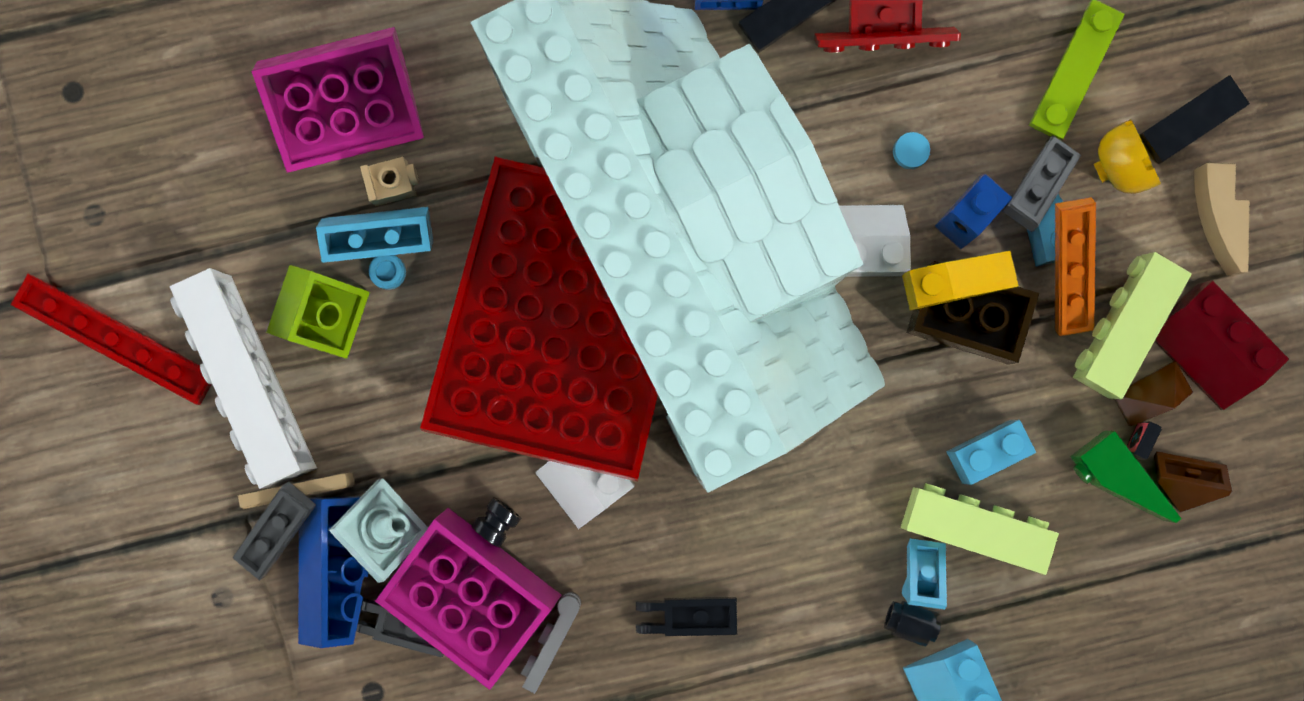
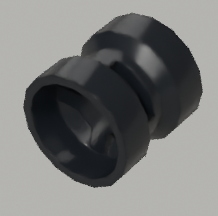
M493 497L487 505L486 517H478L471 527L488 542L496 547H500L506 540L505 530L508 531L510 528L516 527L522 518L505 503Z

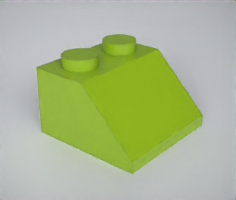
M289 265L266 333L347 359L370 292L313 271Z

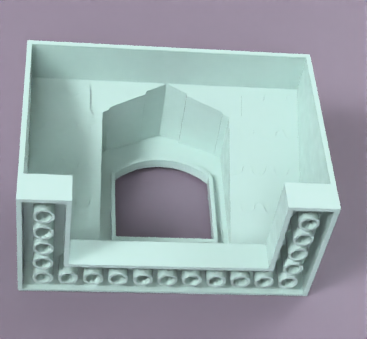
M513 0L471 21L503 95L538 165H543L668 413L666 419L696 479L707 493L788 453L885 386L884 378L878 365L868 353L867 345L861 332L854 325L844 299L835 288V285L852 271L864 265L811 140L751 44L734 50L720 58L715 48L709 43L701 20L692 9L649 3L646 0Z

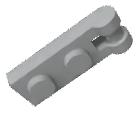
M567 592L561 597L558 603L560 616L555 626L549 622L547 623L538 640L539 643L544 645L538 658L531 655L521 675L527 677L522 687L534 694L580 609L581 599L576 593Z

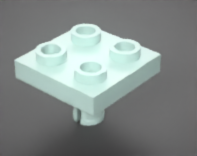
M382 478L377 480L329 531L365 570L380 583L384 582L410 554L428 527Z

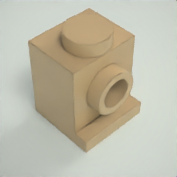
M404 157L370 166H360L368 199L375 206L417 196L414 185L419 184L418 174L414 163L408 164ZM395 173V182L386 184L384 181L385 176Z

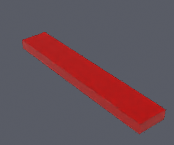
M32 274L26 275L10 304L196 405H201L212 385L208 384L200 370V364Z

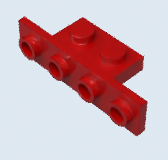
M849 0V32L814 33V41L818 47L823 48V51L832 53L844 51L845 46H858V49L863 51L878 50L880 45L894 44V48L911 49L915 47V43L929 42L931 47H948L951 41L961 40V33L955 27L922 28L923 0Z

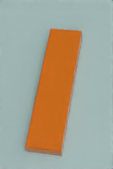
M1092 197L1055 203V331L1059 336L1094 330L1096 202Z

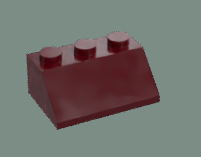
M1213 280L1197 284L1173 307L1155 340L1156 344L1173 361L1177 362L1178 366L1220 410L1228 408L1264 385L1290 360Z

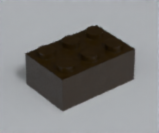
M933 261L927 266L940 264V262ZM1015 287L915 309L912 312L906 333L1007 365L1019 363L1039 293Z

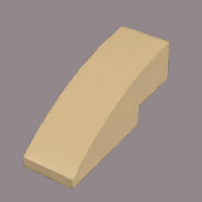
M1206 163L1194 169L1195 196L1205 236L1217 261L1227 276L1248 273L1250 201L1235 200L1236 164Z

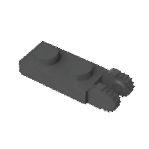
M363 598L361 611L376 613L379 616L376 626L363 620H358L356 632L373 636L372 639L437 657L444 656V654L378 603Z

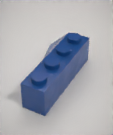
M361 496L309 498L316 506L299 529L298 644L316 648L354 644L363 601L360 591L363 578L368 577V572L329 530Z

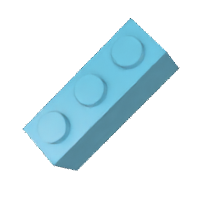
M429 207L322 218L316 226L322 263L431 251L433 244Z

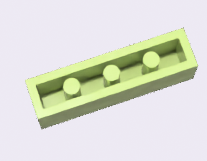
M1156 252L1137 256L1131 262L1127 270L1129 277L1126 283L1113 294L1109 303L1112 308L1107 317L1102 318L1097 323L1092 333V336L1095 337L1089 349H1085L1079 355L1075 363L1077 370L1073 378L1109 399H1123L1192 273Z
M925 483L923 489L913 487L901 524L902 529L1044 575L1047 574L1059 535L1057 532L1048 530L1049 522L1028 516L1027 522L1013 519L1014 511L994 505L991 512L979 508L980 500L959 494L958 500H954L944 496L946 489Z

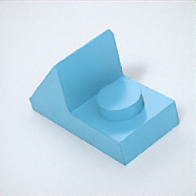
M910 538L907 545V578L902 587V595L908 605L946 609V543Z

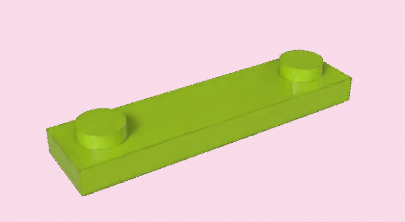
M1097 0L1089 2L1028 126L1050 137L1054 135L1059 140L1064 139L1125 15L1124 13Z

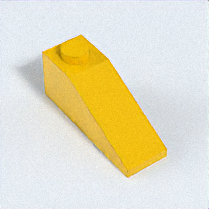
M1011 251L940 263L909 270L902 275L910 311L1019 286Z

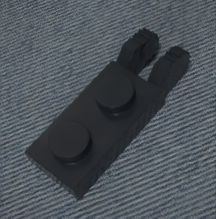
M736 597L664 598V601H636V611H665V623L641 622L636 624V633L665 634V636L737 635Z

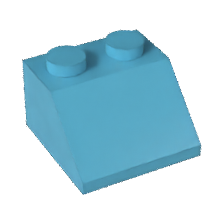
M969 639L903 667L917 701H1002L978 645Z

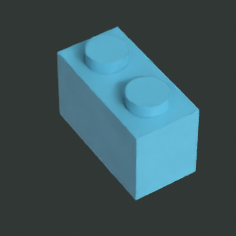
M1009 420L946 451L962 484L968 485L987 478L1036 453L1020 420Z

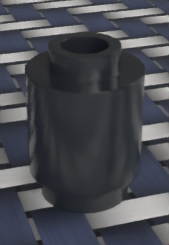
M893 601L888 609L884 623V629L890 630L893 636L924 647L928 645L929 641H936L941 628V621L937 620L936 612L920 606L908 605L906 601L901 603Z

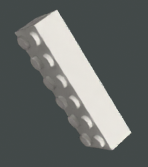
M209 268L169 286L174 296L170 299L171 305L178 317L184 318L188 330L185 331L186 339L191 348L199 352L203 364H200V370L207 383L213 384L218 395L215 398V404L220 414L224 418L227 417L233 429L230 431L231 440L238 451H243L248 463L245 464V471L251 483L257 484L259 489L276 487L317 469L232 276Z

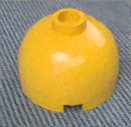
M1131 119L1115 126L1103 136L1098 146L1100 161L1094 163L1102 183L1109 180L1116 190L1131 194L1147 191L1161 184Z

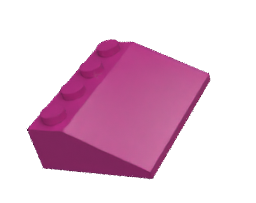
M395 27L257 61L251 71L287 173L424 138L405 59Z
M447 508L433 520L375 602L491 690L562 595L503 549L496 547L480 536L468 522Z

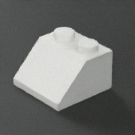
M904 205L839 206L864 264L846 277L902 276L911 270L910 232Z
M548 461L535 472L578 529L635 487L632 480Z

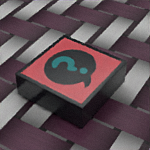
M1143 421L1136 425L1127 444L1128 449L1136 459H1148L1162 430L1161 426L1151 421Z

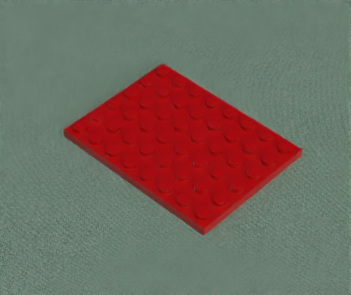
M494 157L420 429L421 431L638 482L658 393L545 169Z

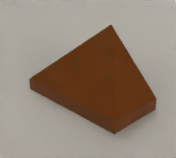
M1173 361L1131 384L1123 399L1114 400L1128 425L1133 426L1175 409L1193 391L1177 362Z
M1156 451L1154 460L1158 482L1179 512L1230 496L1232 487L1227 465Z

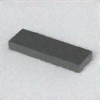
M1052 135L1042 147L1013 193L1012 199L1002 212L1033 232L1039 226L1081 157V154Z
M288 481L279 489L233 556V559L260 581L268 574L316 504Z

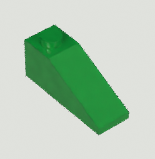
M1103 431L1070 456L1076 463L1073 467L1075 473L1084 483L1088 484L1090 482L1091 485L1163 521L1177 523L1182 519L1115 431Z

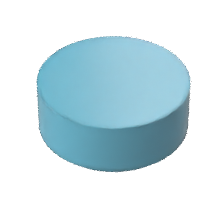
M916 132L902 135L893 146L895 161L905 169L920 167L927 161L930 155L928 140Z
M395 255L375 257L369 265V277L376 286L385 290H391L403 283L406 277V268L403 261Z

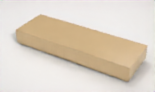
M352 472L295 483L293 485L305 496H312L350 488L355 483ZM281 487L238 495L240 508L248 509L269 505Z

